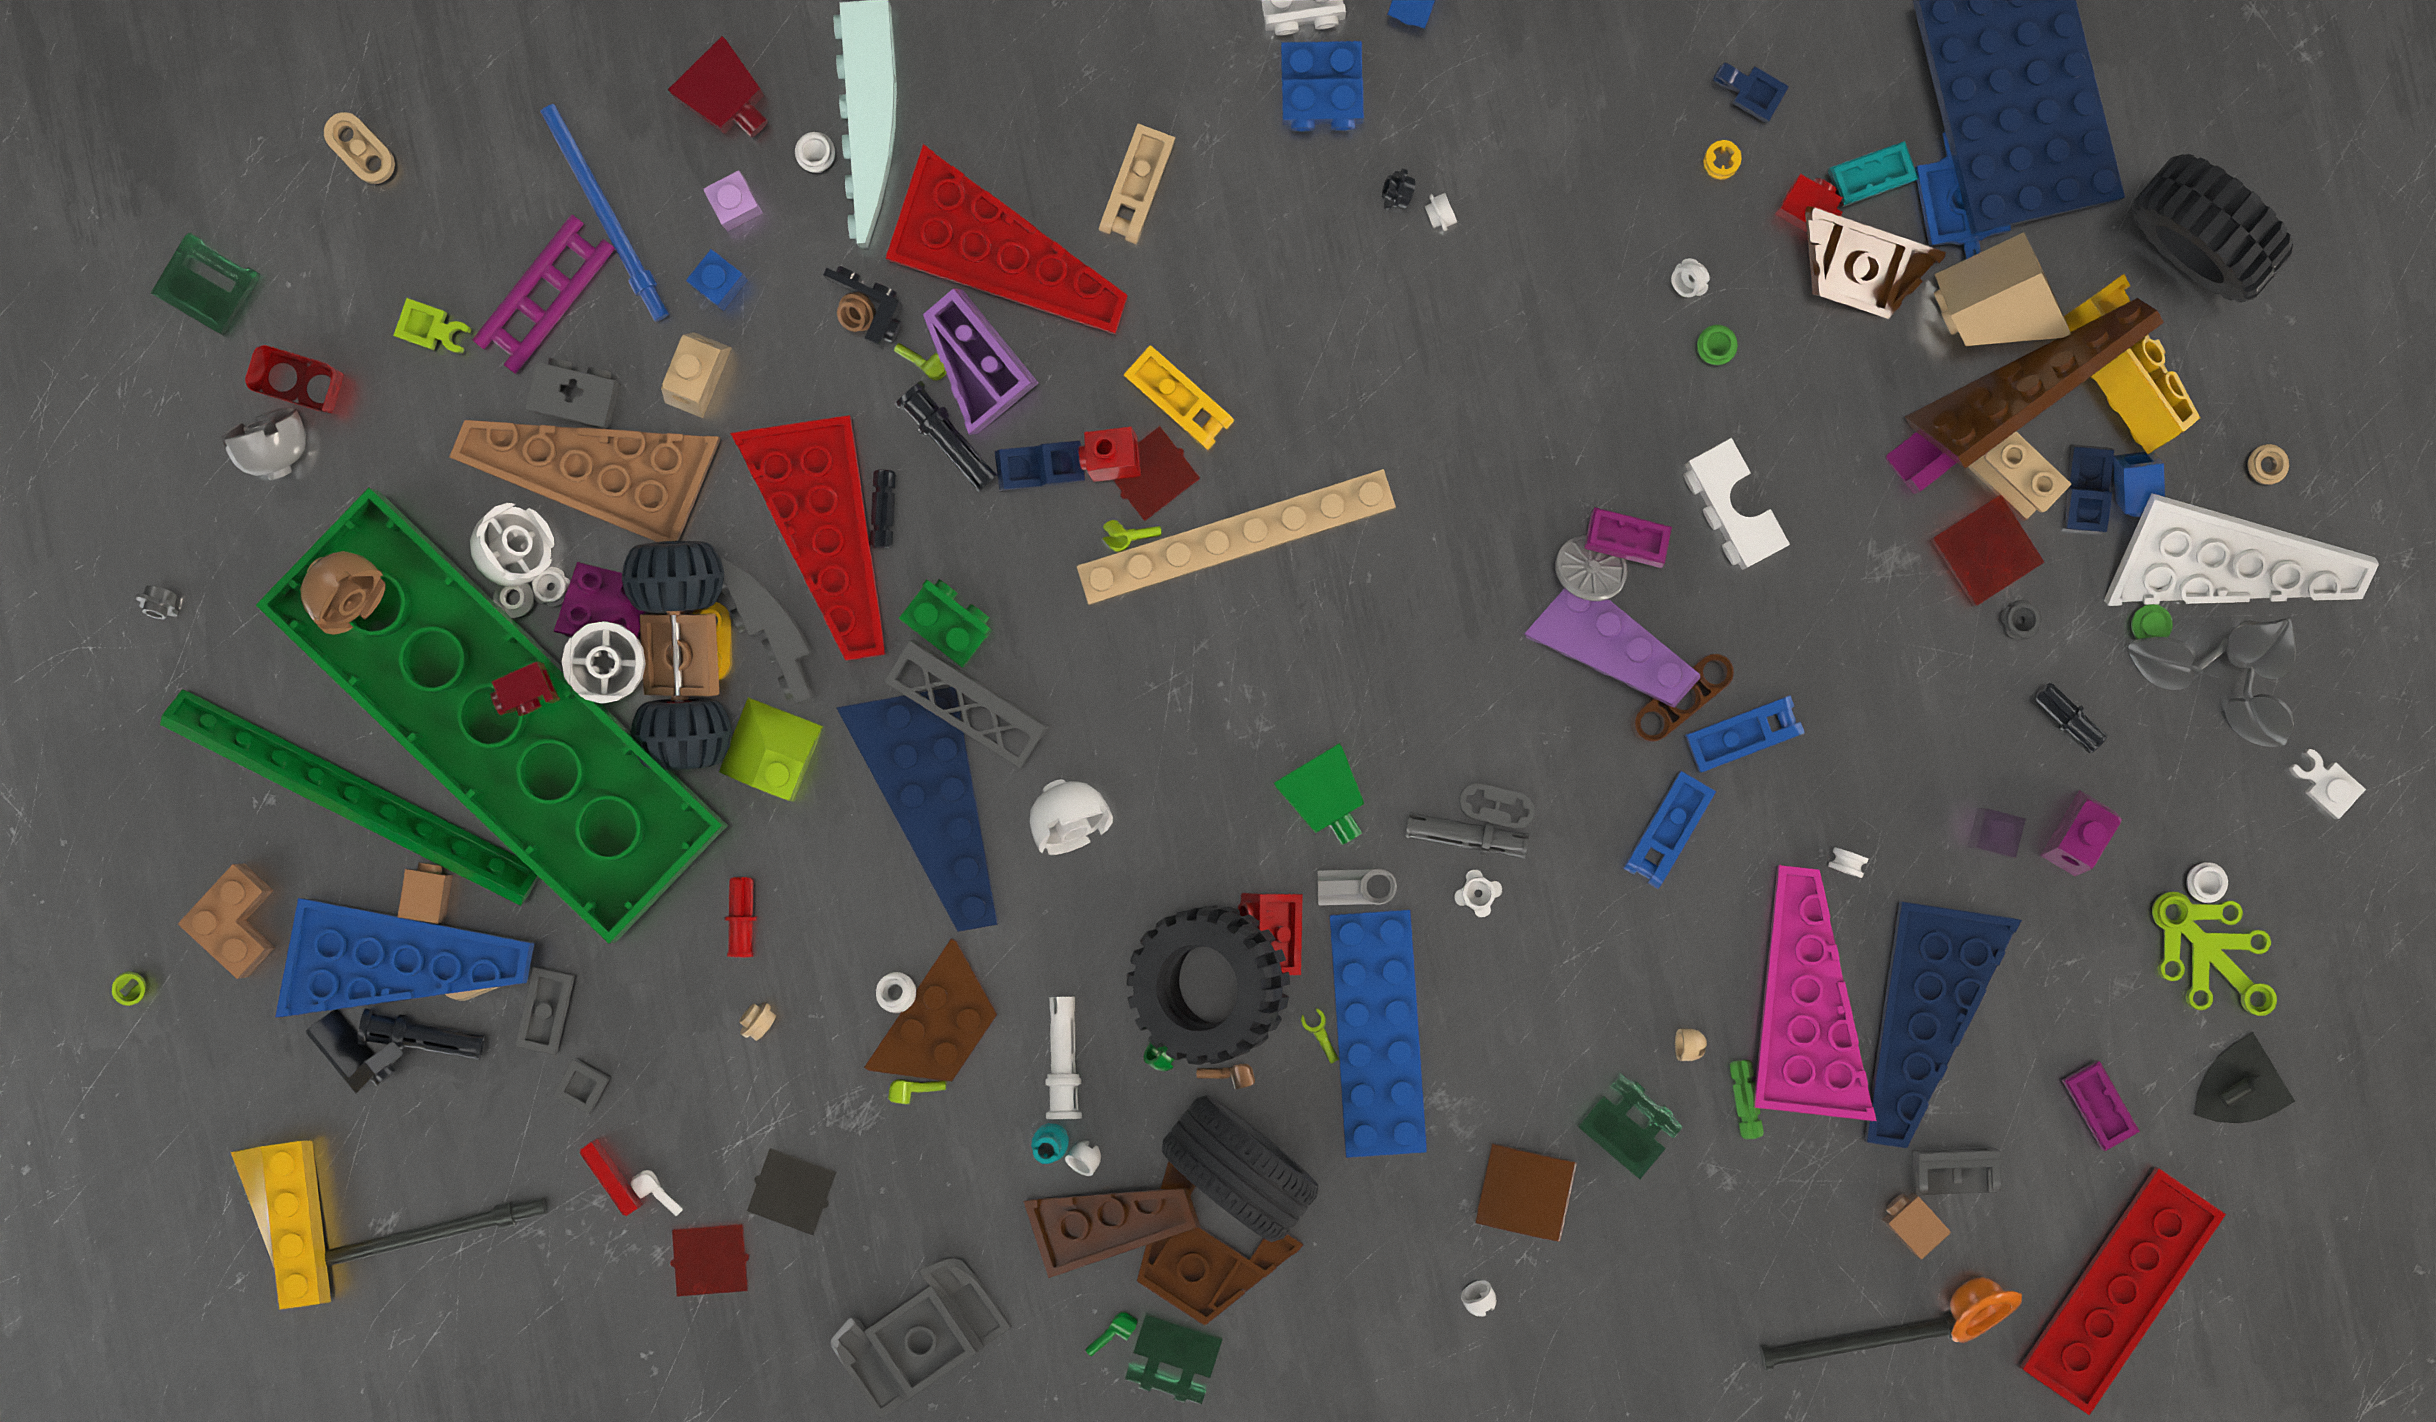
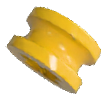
M1716 141L1711 144L1704 155L1703 163L1706 172L1711 177L1720 180L1731 177L1741 164V151L1731 141ZM1720 150L1721 155L1724 151L1731 154L1732 157L1728 161L1731 166L1730 168L1725 169V166L1722 165L1719 169L1714 165L1716 159L1715 151Z

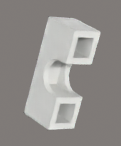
M1732 438L1684 464L1688 470L1683 474L1685 481L1694 495L1700 492L1707 505L1703 509V513L1713 530L1719 528L1726 540L1722 547L1733 566L1739 564L1741 569L1744 570L1790 545L1771 509L1755 517H1745L1737 513L1732 507L1730 492L1733 485L1751 474Z

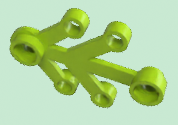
M2166 892L2155 900L2152 907V916L2155 923L2164 930V958L2158 964V973L2163 979L2177 981L2185 973L2184 963L2180 960L2181 933L2192 943V987L2186 993V1002L2191 1008L2206 1010L2213 1002V994L2209 990V965L2211 963L2241 994L2242 1007L2248 1013L2264 1016L2274 1010L2277 1004L2275 991L2269 985L2253 983L2221 950H2247L2253 954H2263L2271 946L2270 936L2263 930H2251L2246 934L2205 933L2193 921L2218 920L2225 925L2237 924L2243 916V910L2237 902L2222 901L2218 905L2192 904L2187 896L2179 892ZM2170 904H2174L2178 908V915L2172 920L2166 916V908ZM2231 905L2235 909V916L2228 921L2223 917V909ZM2259 934L2263 938V945L2260 949L2256 950L2251 945V939L2254 935ZM2173 961L2177 964L2178 970L2174 976L2170 977L2165 972V966L2168 962ZM2202 990L2205 993L2206 1000L2202 1005L2198 1006L2194 1003L2193 996L2195 992ZM2258 991L2262 994L2263 1000L2259 1006L2255 1007L2251 1004L2250 997L2254 992Z

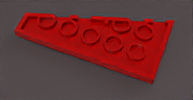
M847 415L730 433L810 592L821 610L823 618L844 659L850 661L886 655L851 416Z

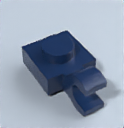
M1726 62L1722 66L1720 65L1712 79L1717 84L1737 92L1732 104L1765 123L1770 121L1789 88L1788 85L1755 66L1747 76Z

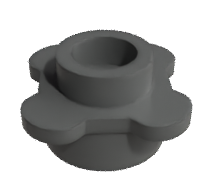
M146 586L143 594H136L135 599L140 601L139 606L143 608L142 612L157 619H165L167 615L178 616L179 611L174 609L177 595L173 592L157 586Z

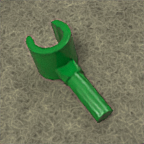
M1119 1312L1104 1333L1091 1343L1085 1351L1092 1357L1112 1340L1115 1334L1127 1341L1135 1330L1138 1321L1126 1312Z

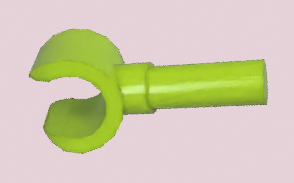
M898 343L894 351L915 363L931 380L938 381L947 374L936 352L926 361L921 355L903 344Z
M1110 520L1103 526L1110 536L1103 537L1102 539L1111 549L1121 552L1129 546L1131 541L1161 536V527L1126 530L1117 520Z
M1315 1008L1321 1017L1320 1025L1315 1028L1309 1027L1303 1015L1301 1022L1306 1031L1315 1035L1331 1064L1339 1060L1325 1030V1015L1321 1010Z
M896 1079L890 1085L888 1099L895 1103L910 1104L912 1092L921 1093L946 1090V1082L942 1080L912 1082Z

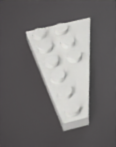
M2151 493L2104 599L2107 606L2122 605V602L2142 601L2144 605H2157L2160 601L2184 600L2186 604L2249 602L2250 599L2270 598L2271 602L2287 601V598L2312 597L2313 600L2363 599L2379 563L2372 556Z

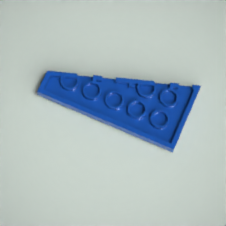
M298 898L275 1018L527 983L534 943Z

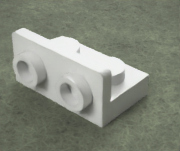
M1261 0L1266 31L1275 30V35L1293 34L1299 31V26L1315 24V29L1336 27L1339 25L1338 20H1344L1346 16L1343 0Z

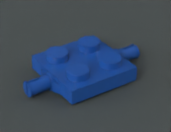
M1944 132L1942 136L1947 156L1936 163L1915 167L1919 178L1917 180L1929 247L1949 243L1964 245L1966 259L1981 253L1980 241L1988 236L2008 233L2011 231V226L1971 234L1947 135Z

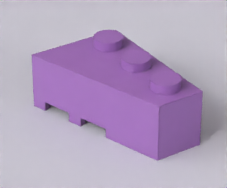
M953 288L923 314L940 361L943 363L952 385L951 390L958 401L965 419L964 423L969 435L979 434L1038 384V381L964 290Z

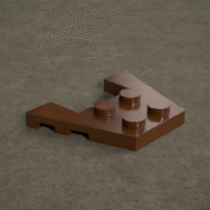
M1168 1161L1161 1189L1188 1187L1191 1195L1196 1186ZM1197 1227L1146 1245L1137 1282L1205 1326L1260 1280L1277 1269L1290 1256L1297 1253L1302 1248L1303 1243L1289 1233L1283 1239L1274 1242L1263 1238L1252 1256L1248 1258L1202 1227Z

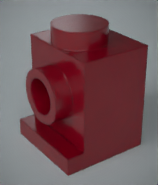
M536 661L491 681L495 689L494 692L490 693L491 699L500 716L517 711L519 716L531 713L542 707L539 701L542 699L546 703L552 704L560 701L546 667L541 662Z

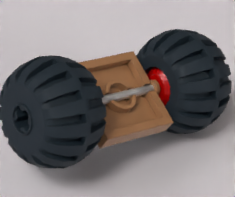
M662 541L636 545L629 551L622 571V583L625 594L636 609L650 612H667L641 614L640 631L641 645L646 661L643 674L644 695L671 696V699L654 700L642 704L637 709L632 720L630 731L635 741L666 770L696 769L717 765L725 758L732 737L729 716L720 702L710 698H689V696L720 695L716 615L684 614V611L703 609L714 605L723 587L724 569L721 558L711 544L702 541ZM637 756V758L639 759V761H640L645 767L650 768L642 759H640V758Z

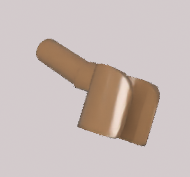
M1246 1063L1223 1069L1197 1068V1078L1225 1079L1231 1077L1234 1089L1248 1087L1255 1083L1253 1070Z

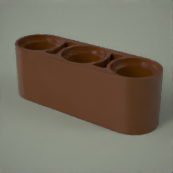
M1710 654L1699 659L1691 666L1701 677L1689 690L1692 694L1691 705L1687 709L1682 710L1676 706L1671 707L1655 698L1650 699L1632 717L1631 729L1634 735L1645 742H1654L1665 738L1729 685L1734 675L1731 661L1720 654ZM1710 661L1717 662L1723 669L1722 680L1717 684L1709 683L1703 674L1704 666ZM1648 712L1655 713L1661 720V728L1655 735H1648L1641 728V719Z

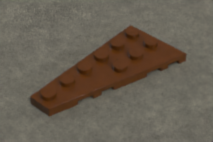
M2136 298L2071 331V335L2058 338L1905 416L1911 429L1966 469L2163 324L2164 321L2158 310Z

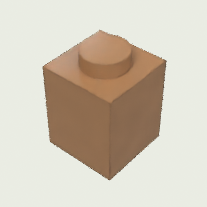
M418 862L417 869H405L398 918L437 924L445 923L453 875L442 873V866L423 862Z
M1912 1192L1907 1197L1904 1194L1896 1197L1886 1207L1885 1210L1888 1214L1882 1219L1905 1246L1921 1260L1951 1233L1923 1200Z

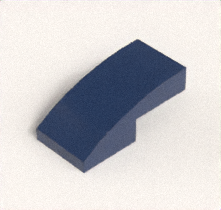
M1080 441L1047 443L1038 446L994 451L999 491L1085 481L1084 470L1081 469L1079 461Z
M2071 444L2068 481L2071 485L2067 489L2066 496L2067 529L2107 532L2112 492L2109 489L2114 449Z

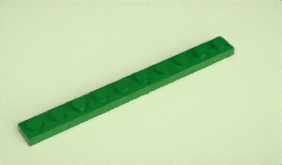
M184 689L179 692L161 716V726L520 906L539 879L519 857Z

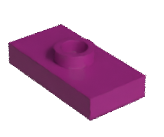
M1594 507L1591 511L1584 549L1662 568L1666 560L1672 527Z
M2096 1060L2062 1079L2102 1151H2107L2140 1132L2100 1061Z

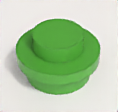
M1709 326L1698 337V354L1708 364L1716 366L1726 364L1737 352V338L1733 331L1726 326Z
M2155 604L2139 608L2134 613L2131 621V629L2137 639L2150 637L2168 638L2173 628L2169 612L2162 606Z

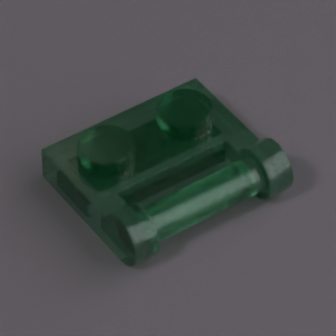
M188 233L179 244L151 294L224 336L246 297L257 285L260 273L250 267L242 268L201 244V238ZM195 258L236 282L231 292L229 293L188 269L186 265L189 260Z

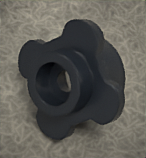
M1402 168L1400 172L1394 171L1393 175H1388L1382 189V197L1385 198V209L1390 210L1391 207L1405 209L1409 205L1415 189V178L1407 176L1408 171Z

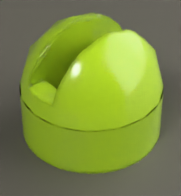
M131 971L119 974L112 984L114 999L126 1006L137 1004L143 998L146 991V984L142 976ZM131 979H135L138 983L131 988L126 996L120 992Z

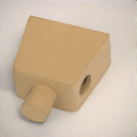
M695 332L683 334L662 383L661 390L665 403L703 418L732 348Z

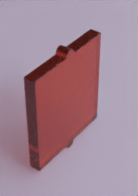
M1160 426L1138 442L1141 476L1113 480L1121 490V498L1124 500L1128 499L1144 521L1148 520L1200 479L1184 458V450L1182 448L1177 449Z
M743 1224L672 1229L674 1259L671 1260L670 1265L675 1267L677 1297L748 1291L746 1261L749 1260L750 1255L745 1253Z

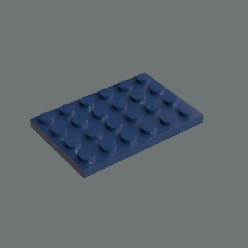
M1913 0L1971 234L2116 202L2126 198L2076 0Z

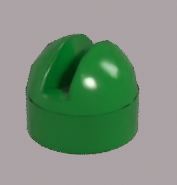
M1149 1043L1144 1052V1062L1157 1071L1165 1072L1174 1068L1171 1065L1174 1059L1166 1055L1168 1048L1163 1046L1156 1049Z

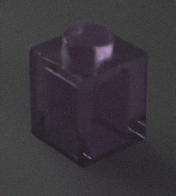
M1978 808L1968 847L2007 858H2016L2026 818L1988 808Z

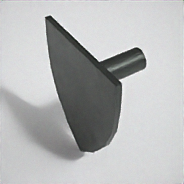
M2254 1032L2246 1035L2222 1052L2208 1069L2198 1090L2194 1115L2215 1122L2239 1124L2261 1120L2295 1102Z

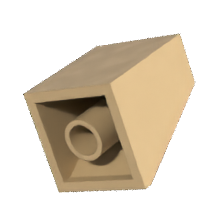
M2025 232L1935 274L1940 289L1935 291L1934 295L1942 310L1943 319L1951 335L1959 332L1965 346L2055 339L2071 335L2054 292Z

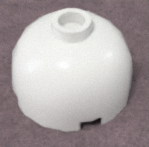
M506 503L495 506L476 524L470 538L471 557L476 569L486 579L498 585L516 587L533 581L550 566L554 537L548 524L536 511L530 508L523 510L513 507L516 504Z
M607 621L591 623L582 627L569 639L565 645L562 657L563 673L568 684L585 700L597 703L619 701L631 694L641 682L646 665L643 647L635 634L622 625Z
M1060 779L1047 784L1043 788L1044 793L1037 798L1030 810V828L1034 841L1041 853L1047 848L1049 855L1067 853L1083 847L1091 842L1086 835L1097 829L1102 835L1113 823V816L1101 794L1088 784L1082 782H1065V780Z

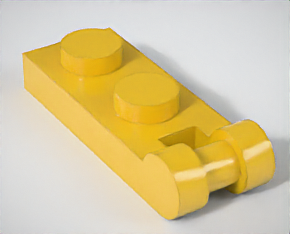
M1151 345L1124 374V377L1206 450H1209L1216 442L1213 438L1221 429L1225 428L1227 430L1235 421L1224 409ZM1204 409L1211 418L1201 428L1193 419Z

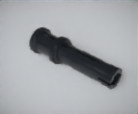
M919 381L903 394L894 405L898 409L903 408L918 425L917 431L924 436L929 435L954 465L966 476L977 492H979L997 476L996 472L985 463L976 450L948 420V410L944 406L939 407L924 390L925 384L923 381Z
M365 1008L359 1024L357 1041L361 1045H365L367 1042L389 1045L394 1042L401 1050L406 1046L480 1060L483 1053L485 1035L412 1023L405 1015L399 1014L397 1018L373 1014L371 1009Z

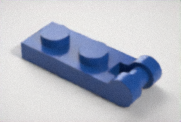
M1791 695L1685 735L1699 773L1804 734L1805 731L1801 721L1796 722L1791 709L1795 707ZM1776 714L1781 729L1772 732L1766 717Z
M1679 771L1636 847L1629 855L1623 869L1633 875L1638 872L1648 878V884L1659 889L1716 791L1686 773ZM1650 848L1663 855L1657 865L1645 858Z

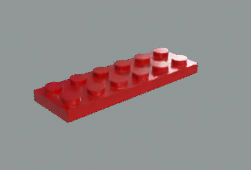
M2155 1167L2019 1368L2090 1416L2226 1214L2160 1168Z

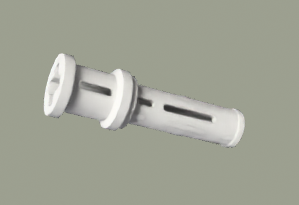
M1049 997L1051 1015V1074H1047L1048 1079H1046V1085L1050 1087V1111L1046 1113V1119H1082V1112L1078 1111V1086L1082 1084V1078L1079 1077V1074H1076L1075 997Z

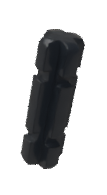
M879 469L873 473V486L876 487V492H872L871 524L874 525V530H870V545L873 548L888 549L892 546L893 532L890 531V526H893L895 494L892 493V488H895L896 474L892 470Z

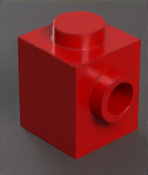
M1800 174L1794 180L1775 215L1807 233L1806 207H1814L1841 216L1843 212L1837 209L1842 197L1835 194L1837 189L1831 183L1817 177L1813 181Z
M1132 426L1084 432L1085 445L1079 446V461L1081 469L1087 470L1093 482L1141 476L1138 437Z

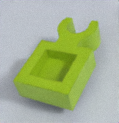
M406 298L393 336L433 351L438 340H440L448 350L461 354L464 352V348L453 344L452 335L456 331L470 334L472 329L459 321L445 324L447 312Z

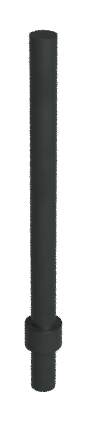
M544 1198L513 1205L512 1202L495 1205L494 1210L326 1250L325 1262L328 1267L498 1226L499 1229L515 1226L518 1220L547 1214Z

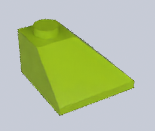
M748 697L719 773L787 801H795L824 726Z

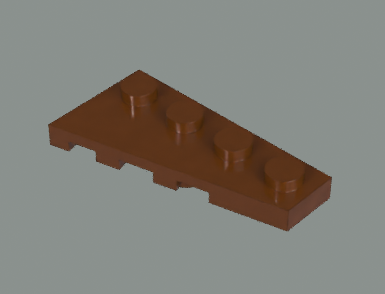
M1188 1187L1023 1201L1048 1278L1200 1227Z

